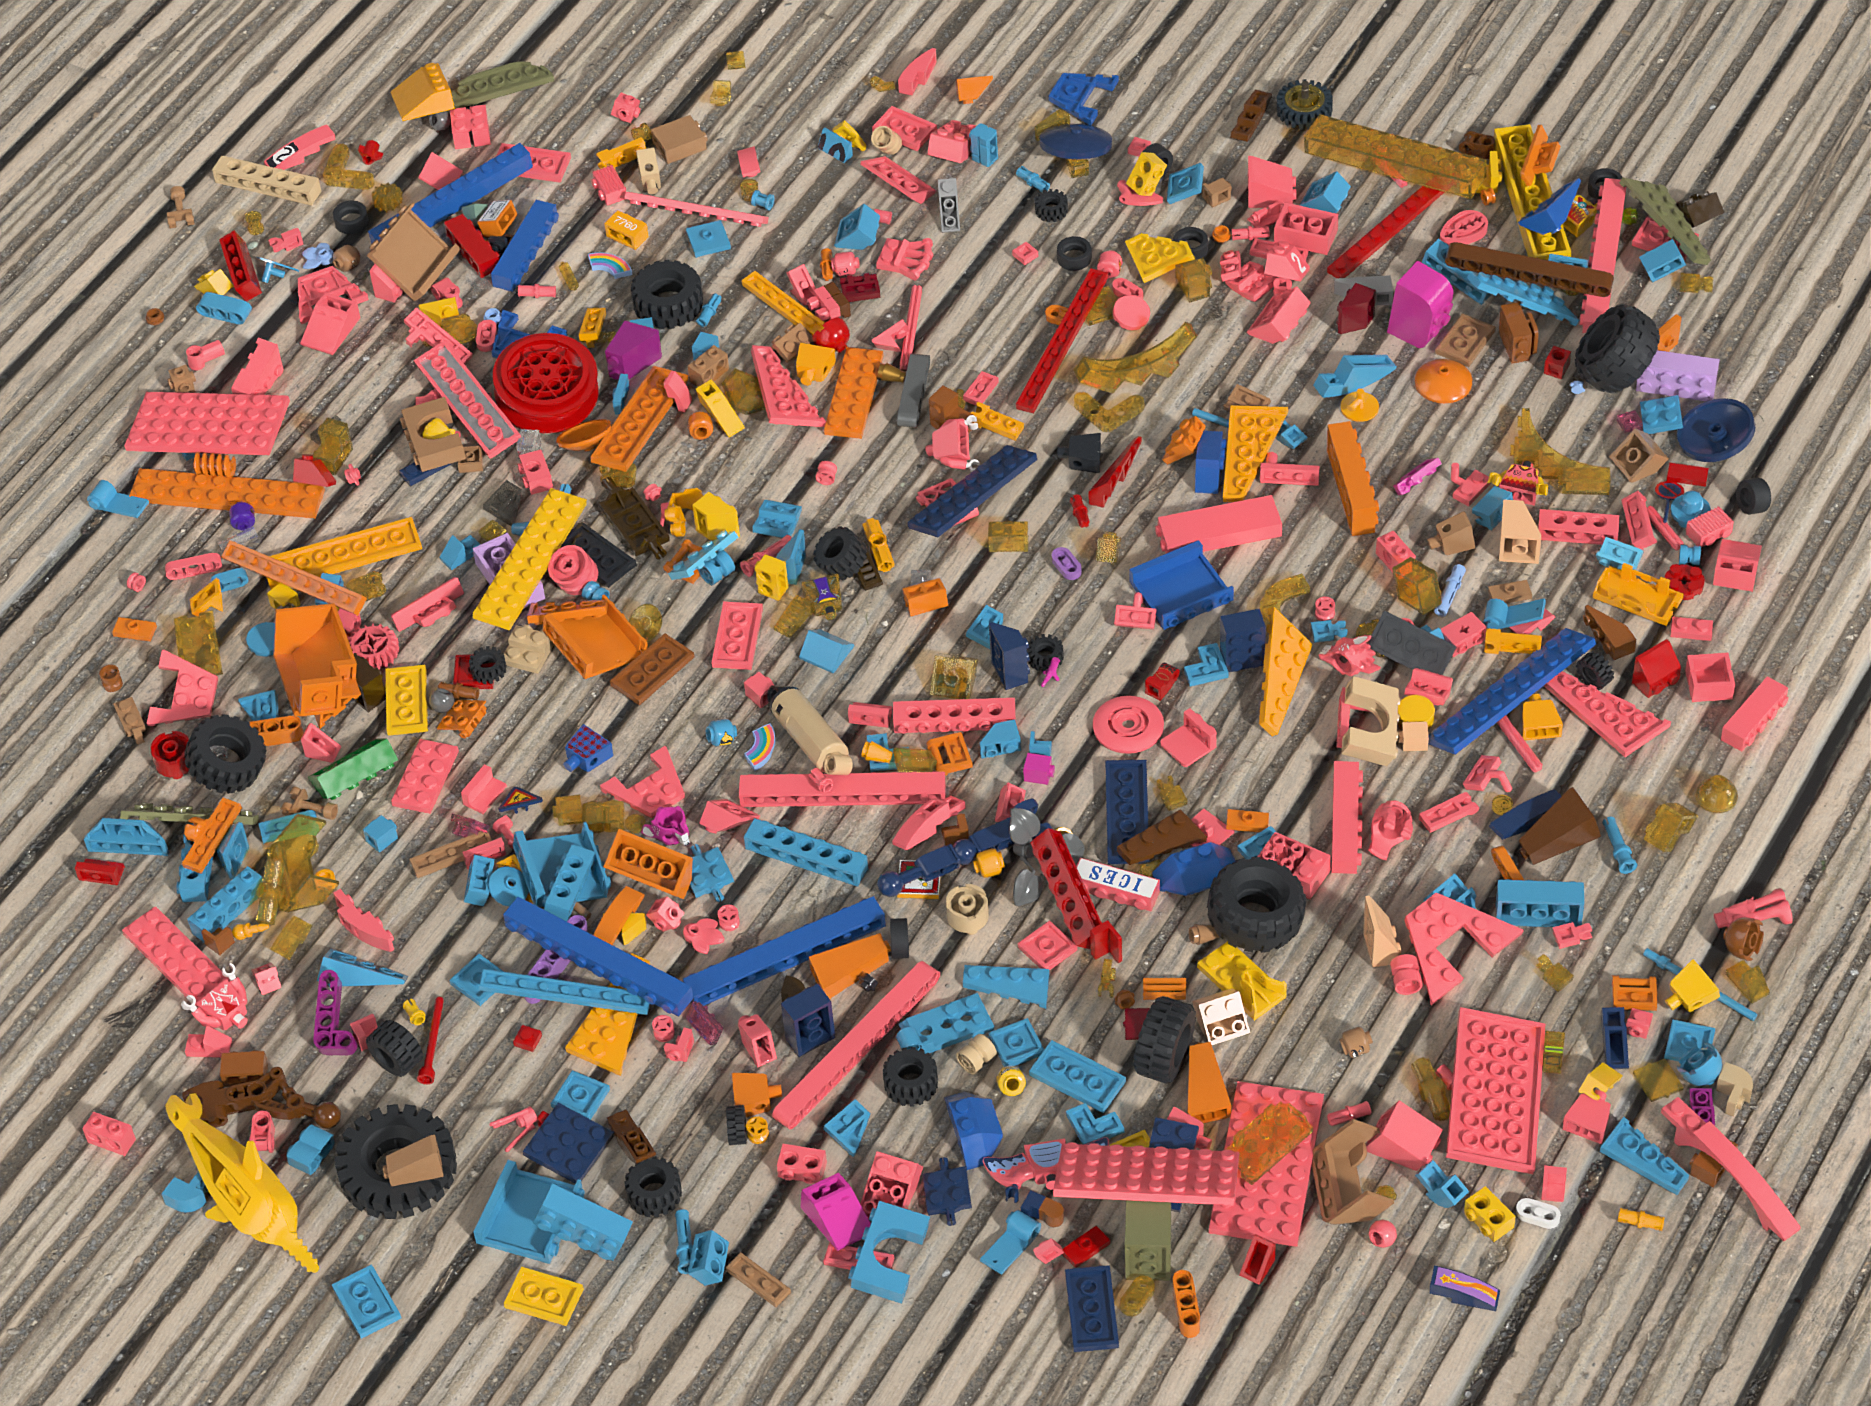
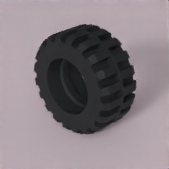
M664 260V262L656 261L654 264H648L644 269L638 271L632 280L631 296L635 314L639 319L652 317L654 328L657 326L659 329H674L676 326H684L686 322H691L694 316L696 317L700 313L703 306L700 276L686 263L681 264L677 260H674V262L670 260ZM663 292H677V293H678V294H676V295H674V296H671V297H657V296H656V295H658V294H660V293H663Z
M222 714L221 717L213 715L210 719L205 718L195 726L184 751L185 765L187 768H190L188 771L190 775L196 777V782L200 785L204 784L206 789H214L217 793L227 791V794L235 793L236 790L241 792L254 783L263 767L267 752L264 739L261 735H258L259 731L255 727L252 728L248 721H242L240 717H229L227 714ZM210 747H227L233 750L241 761H224L218 758L211 751Z
M1166 996L1155 999V1002L1152 1003L1150 1010L1146 1014L1136 1044L1134 1070L1137 1074L1165 1084L1171 1083L1177 1078L1186 1060L1185 1058L1189 1052L1195 1030L1196 1011L1191 1004Z

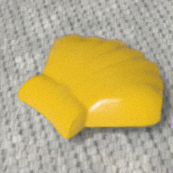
M435 418L425 426L423 438L439 439L455 434V429H449L441 419Z

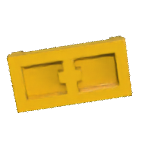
M1602 1062L1588 1074L1578 1092L1581 1094L1585 1093L1594 1100H1599L1601 1097L1595 1094L1593 1089L1597 1087L1606 1093L1608 1089H1612L1613 1085L1621 1080L1623 1075Z

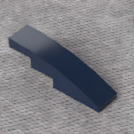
M1555 789L1542 793L1506 812L1491 822L1489 827L1502 840L1527 832L1562 796Z

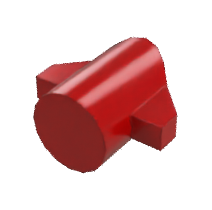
M368 140L365 146L359 145L358 152L366 165H370L383 157V153L379 152V143L374 140Z

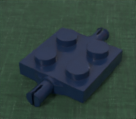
M943 1157L944 1164L942 1158L939 1159L940 1170L923 1174L927 1212L929 1216L936 1214L946 1215L947 1225L952 1226V1219L954 1226L956 1225L955 1213L972 1208L966 1166L949 1168L948 1158Z

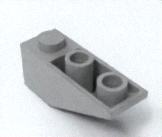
M956 178L938 179L942 233L960 232Z
M1391 275L1334 279V294L1345 297L1348 289H1351L1355 283L1376 290L1375 306L1392 305L1393 288Z

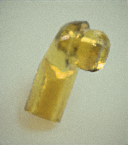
M877 76L870 79V85L879 92L895 90L894 81L885 82Z
M1160 859L1142 864L1138 874L1151 877L1152 872L1162 864Z

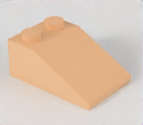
M1365 896L1363 935L1372 968L1390 965L1392 959L1401 955L1400 943L1395 941V926L1391 925L1389 917L1370 896Z

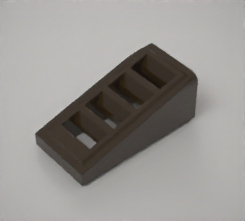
M868 550L867 554H865L867 558L863 562L864 567L859 568V572L856 574L865 591L883 585V581ZM873 577L875 578V579H872V580L867 581V582L865 581V580L870 579V578H873Z

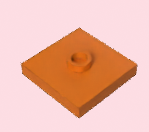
M1674 315L1658 329L1660 341L1657 347L1659 351L1669 352L1678 344L1681 316Z

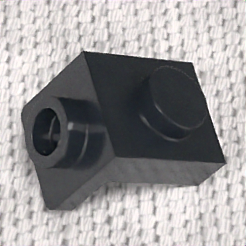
M514 235L490 236L489 242L492 250L504 253Z

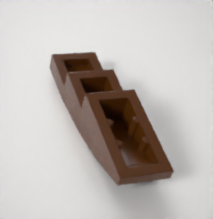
M1255 90L1244 103V109L1238 116L1237 125L1231 131L1230 138L1249 141L1269 105L1272 93Z

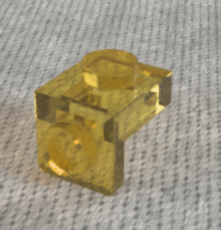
M714 80L710 103H715L716 106H724L731 99V81Z

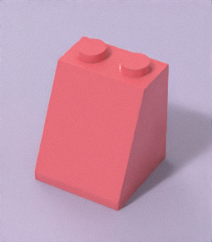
M1248 156V208H1268L1269 205L1276 203L1278 200L1293 204V200H1296V189H1293V187H1296V176H1292V168L1254 156Z
M1399 1100L1380 1116L1375 1126L1380 1129V1132L1367 1141L1366 1148L1367 1152L1417 1171L1432 1160L1431 1152L1440 1144L1441 1138L1439 1136L1443 1129Z

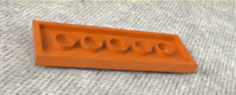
M846 347L826 420L824 435L862 439L878 380V371L884 357L883 351Z

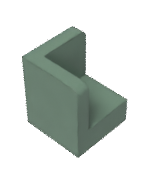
M471 204L462 207L464 216L470 219L474 227L479 226L477 222L487 210L488 204Z

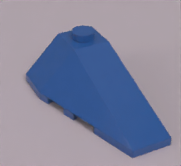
M1580 178L1563 185L1551 195V198L1538 205L1539 208L1534 212L1532 210L1518 222L1519 225L1542 235L1549 232L1554 234L1561 229L1560 226L1566 221L1581 182Z

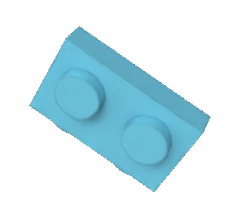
M1606 537L1600 552L1597 551L1596 558L1601 565L1606 567L1612 565L1621 570L1622 564L1626 563L1633 566V569L1636 570L1644 552L1642 549Z

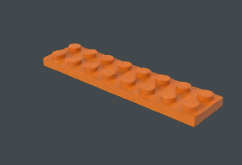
M657 366L652 367L611 426L609 433L605 435L591 455V463L627 472L674 403V398H669L664 388V381L672 370ZM676 372L684 383L687 384L688 375Z

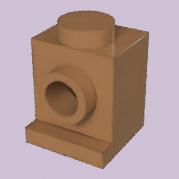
M1224 178L1213 181L1208 185L1203 183L1202 197L1212 208L1231 199V184Z

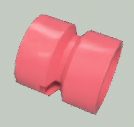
M1404 954L1392 959L1390 967L1394 976L1393 982L1396 992L1402 995L1418 992L1422 988V979L1419 973L1417 958L1413 955Z

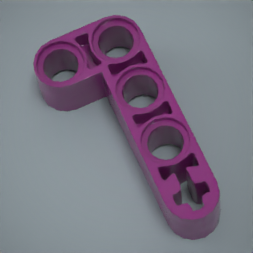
M325 970L319 977L313 1041L322 1055L348 1056L356 1052L358 1045L352 1033L338 1030L342 982L333 970ZM333 999L330 1005H324L327 1000ZM325 1020H331L329 1025L323 1026ZM330 1040L326 1046H320L322 1041ZM345 1040H351L349 1045L342 1046Z

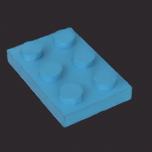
M372 1264L332 1284L336 1296L361 1339L402 1319L400 1312Z

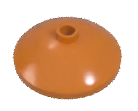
M1436 359L1425 363L1418 369L1415 375V387L1419 394L1429 401L1443 404L1453 403L1469 394L1472 388V375L1459 362L1450 359Z
M606 419L583 422L562 432L557 437L556 442L563 449L591 451L609 433L612 425Z

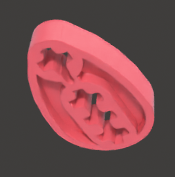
M1475 210L1459 212L1443 226L1440 240L1448 245L1453 242L1463 244L1476 242L1487 234L1488 220L1484 214Z

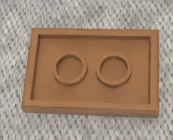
M1462 313L1435 349V354L1470 367L1495 333L1496 327Z

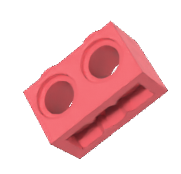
M96 1112L92 1113L82 1128L88 1143L126 1156L136 1140L130 1124Z
M783 1144L777 1162L778 1177L788 1181H803L807 1184L821 1181L827 1164L826 1150Z

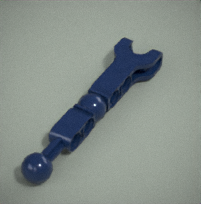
M1034 798L1018 803L1014 808L1026 809L1036 814L1038 803ZM1011 817L970 835L968 839H959L953 846L949 844L922 855L914 862L915 867L899 874L894 871L884 872L877 881L879 892L883 896L895 897L902 891L903 886L921 877L925 882H929L958 869L960 864H970L974 861L978 852L992 848L998 852L1014 845L1009 834ZM1049 823L1040 824V831L1036 836L1032 837V840L1046 829H1053Z

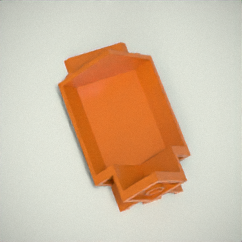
M333 603L276 609L273 656L294 716L300 717L314 715L318 727L321 729L325 725L326 720L331 716L335 717L346 708L345 704L353 698L357 699L361 695L356 681L357 663L336 605Z

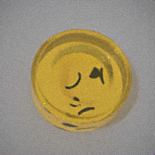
M1497 795L1492 800V810L1498 815L1505 814L1513 807V801L1507 795Z

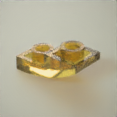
M293 916L278 935L270 950L290 960L299 943L302 944L312 925Z

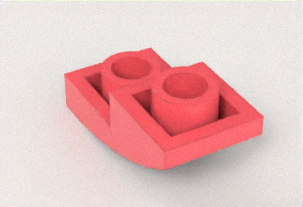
M755 146L737 151L743 177H753L760 173Z
M1230 250L1223 253L1220 258L1222 281L1240 277L1241 258L1239 250L1235 252Z
M671 371L668 378L664 381V388L666 389L667 396L674 398L678 412L685 413L692 401V397L681 377L675 371Z
M1544 609L1543 619L1509 628L1515 634L1529 635L1536 628L1542 631L1555 616Z

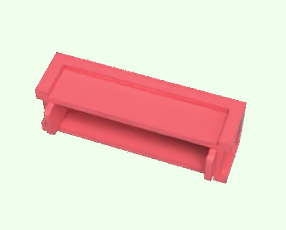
M1636 491L1621 499L1632 544L1636 548L1644 550L1643 548L1657 543V539L1653 535L1645 503L1647 501L1646 497L1639 491Z

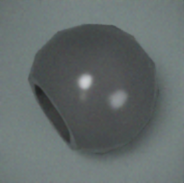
M448 111L431 114L429 116V123L435 130H446L451 124V115Z
M436 688L429 696V704L434 711L444 713L449 711L454 705V696L448 690Z

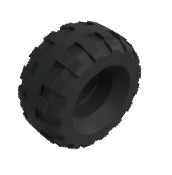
M1621 304L1609 308L1589 326L1579 342V347L1576 349L1575 367L1580 377L1601 392L1617 393L1623 391L1624 388H1628L1636 379H1639L1645 369L1651 364L1652 358L1658 350L1657 346L1660 341L1659 330L1655 322L1635 306Z
M1251 857V859L1247 860L1241 858L1235 860L1232 864L1226 865L1219 871L1218 876L1214 877L1208 895L1207 915L1217 935L1221 939L1225 938L1229 945L1235 948L1238 946L1248 952H1253V950L1260 951L1261 953L1270 952L1273 948L1279 949L1283 947L1299 932L1305 915L1306 894L1303 892V886L1298 877L1293 876L1291 870L1285 865L1280 866L1277 864V861L1271 859L1263 860L1261 857ZM1257 903L1265 906L1271 912L1251 911L1241 906V904Z

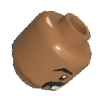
M1356 1027L1343 1032L1342 1038L1339 1039L1344 1054L1349 1055L1351 1058L1368 1053L1370 1051L1369 1044L1373 1043L1369 1031L1364 1032L1362 1027Z

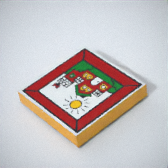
M900 860L899 873L915 867L914 862L916 860ZM922 877L903 886L897 898L939 899L941 877L929 882H925Z

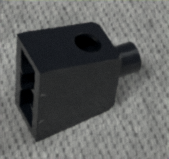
M1101 433L1071 436L1069 447H1058V458H1069V468L1071 470L1100 473Z

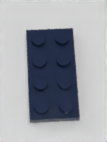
M1155 1117L1149 1148L1165 1147L1168 1149L1187 1148L1194 1150L1199 1126ZM1171 1202V1211L1180 1213L1182 1203Z
M1110 1265L1065 1269L1074 1352L1119 1348Z

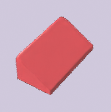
M1009 782L1001 789L995 816L996 822L1011 817L1010 809L1024 801L1026 790Z

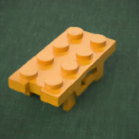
M1623 563L1621 570L1611 566L1605 568L1597 582L1593 598L1667 626L1673 615L1671 610L1674 607L1678 608L1683 599V593L1670 589L1669 579L1652 577L1634 570L1633 566ZM1642 580L1647 581V582H1652V581H1654V582H1656L1657 584H1656V585H1655V584H1649V583L1643 582Z

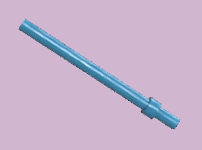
M1649 948L1643 953L1645 957L1657 963L1656 966L1663 970L1667 969L1675 975L1682 970V968L1672 963L1671 959L1664 955L1660 956ZM1720 992L1718 1001L1751 1021L1756 1019L1757 1013Z

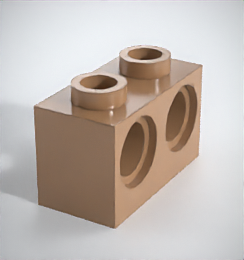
M713 345L688 365L689 381L699 387L711 379L713 382L729 370L727 353Z

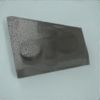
M506 480L483 504V509L512 527V524L516 522L522 489Z

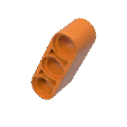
M297 716L249 722L252 728L255 727L259 731L258 735L263 737L266 746L297 742L301 740L304 734L301 720Z
M1179 1270L1173 1275V1296L1179 1329L1184 1337L1193 1338L1200 1332V1313L1193 1276L1187 1270Z

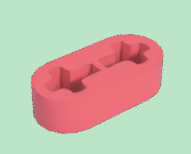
M1117 278L1113 281L1112 291L1119 298L1126 295H1134L1143 299V290L1124 278Z

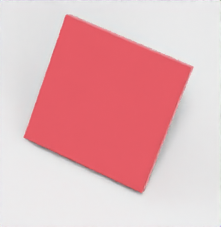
M431 152L418 178L439 190L458 179L463 170Z
M1202 809L1191 819L1207 836L1206 842L1200 844L1199 842L1191 844L1192 847L1209 842L1221 845L1234 834V830H1226V824L1205 809Z

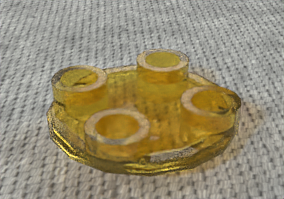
M468 314L443 319L441 322V328L460 344H465L476 336L477 325L470 319Z

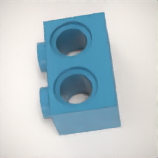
M474 855L468 871L464 896L465 903L484 907L489 896L488 882L493 873L495 859Z
M713 1230L695 1234L688 1274L705 1286L721 1282L729 1242Z

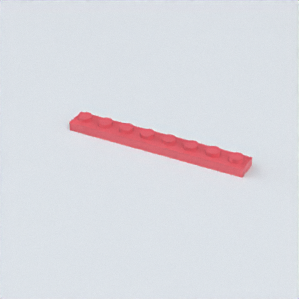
M634 192L625 193V199H629L631 204L641 205V202H645L648 207L658 208V205L665 206L664 210L675 211V208L682 209L681 213L692 214L695 211L699 212V216L710 217V214L716 215V219L727 221L728 217L734 218L733 222L744 224V220L750 221L752 226L761 227L762 224H768L769 219L767 216Z

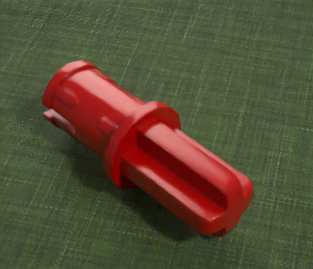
M1073 495L1075 502L1072 497L1070 498L1073 515L1077 518L1081 528H1087L1090 523L1087 514L1088 509L1084 506L1081 495Z

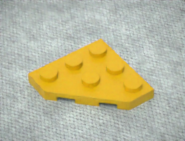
M1143 233L1125 241L1144 283L1195 259L1186 241L1175 242L1171 241L1170 238L1159 236L1154 238Z

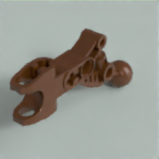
M281 1067L272 1068L268 1073L255 1081L224 1088V1084L221 1081L215 1080L201 1083L182 1093L184 1102L189 1094L196 1093L202 1104L200 1119L214 1128L227 1124V1115L255 1109L257 1111H267L272 1118L283 1120L301 1118L304 1115L313 1117L317 1125L323 1129L335 1127L341 1119V1110L333 1102H324L318 1106L305 1102L302 1095L297 1094L293 1087L288 1086ZM280 1089L283 1091L282 1096L286 1104L272 1100Z

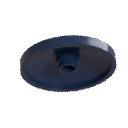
M1061 124L1047 128L1040 134V147L1046 153L1060 158L1090 159L1102 156L1111 150L1112 136L1107 131L1091 125Z
M1729 398L1713 399L1699 404L1683 417V428L1677 430V439L1682 451L1691 459L1700 462L1722 461L1735 456L1747 447L1755 434L1756 423L1751 410L1744 403Z

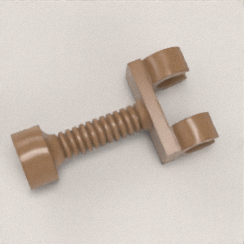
M181 186L172 187L170 189V196L175 201L176 211L167 212L169 228H177L176 222L186 220L188 226L195 225L192 208L183 210L184 188Z
M292 787L289 794H292L290 798L295 803L292 805L291 803L284 802L280 808L285 816L300 813L303 808L323 813L324 818L334 820L338 813L337 804L328 802L324 806L308 802L306 789Z

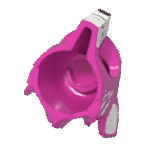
M679 806L659 807L656 810L654 820L651 821V825H643L642 834L658 839L666 845L681 843L687 846L690 844L685 814Z

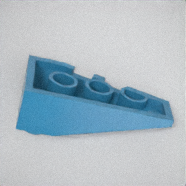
M330 949L323 957L317 981H319L321 973L325 970L335 971L342 982V986L405 984L408 976L384 967L377 969L374 963L370 961L358 962L356 961L357 957L354 955Z

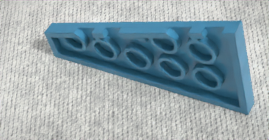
M1470 272L1467 277L1477 289L1495 296L1499 293L1511 302L1516 299L1521 301L1520 304L1524 307L1545 315L1548 312L1561 321L1566 318L1574 326H1577L1580 321L1564 305L1565 302L1561 298L1556 297L1554 291L1547 286L1542 288L1533 283L1529 285L1523 281L1515 282L1509 278L1502 279L1496 275L1488 276L1483 272Z

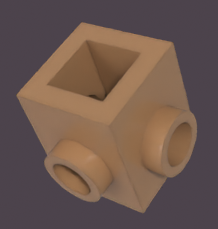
M187 365L168 370L170 378L167 381L170 389H174L175 393H195L193 382H196L193 371L189 372Z

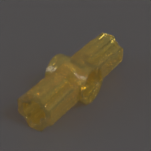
M266 861L263 881L259 884L256 891V896L259 899L256 921L259 924L275 925L277 907L284 897V888L281 887L285 866L283 862Z
M1424 1057L1419 1058L1411 1064V1069L1418 1082L1420 1096L1424 1102H1427L1435 1120H1447L1450 1115V1104L1446 1097L1444 1083L1440 1077H1437L1430 1060Z

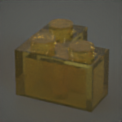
M1203 258L1175 265V279L1189 303L1210 297V289L1212 288L1210 275H1212V269Z
M327 417L324 423L319 426L318 434L321 444L313 452V458L321 459L330 473L336 475L352 452L353 446L348 424Z
M1663 803L1656 809V817L1646 827V835L1643 839L1663 852H1671L1680 835L1689 834L1699 815L1679 803Z

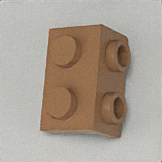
M801 323L795 327L792 324L784 331L786 334L783 337L778 335L771 342L773 344L771 346L773 351L776 350L786 363L798 354L800 343L811 344L813 342L812 335Z

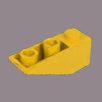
M712 379L696 388L700 403L728 438L745 428L722 391Z

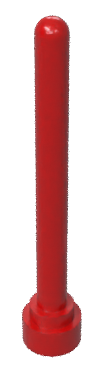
M441 996L435 999L424 1066L419 1069L417 1081L424 1085L432 1084L435 1079V1071L432 1065L444 999Z

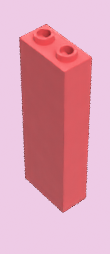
M1269 495L1158 517V525L1155 526L1157 537L1161 538L1162 552L1165 551L1166 554L1198 540L1203 545V552L1281 537L1282 521L1273 496Z

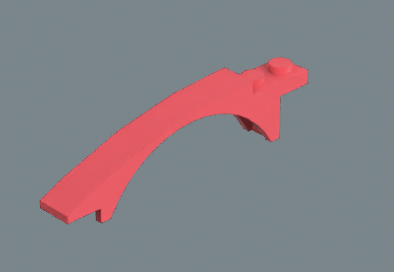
M1679 1097L1662 1108L1661 1113L1676 1127L1674 1143L1677 1146L1697 1148L1720 1163L1742 1187L1754 1206L1762 1227L1766 1231L1771 1229L1779 1238L1786 1241L1801 1229L1795 1218L1764 1178L1710 1121L1704 1122Z

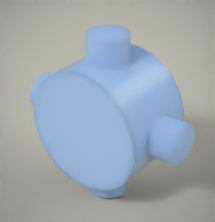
M1582 381L1571 382V392L1574 394L1584 392V383Z

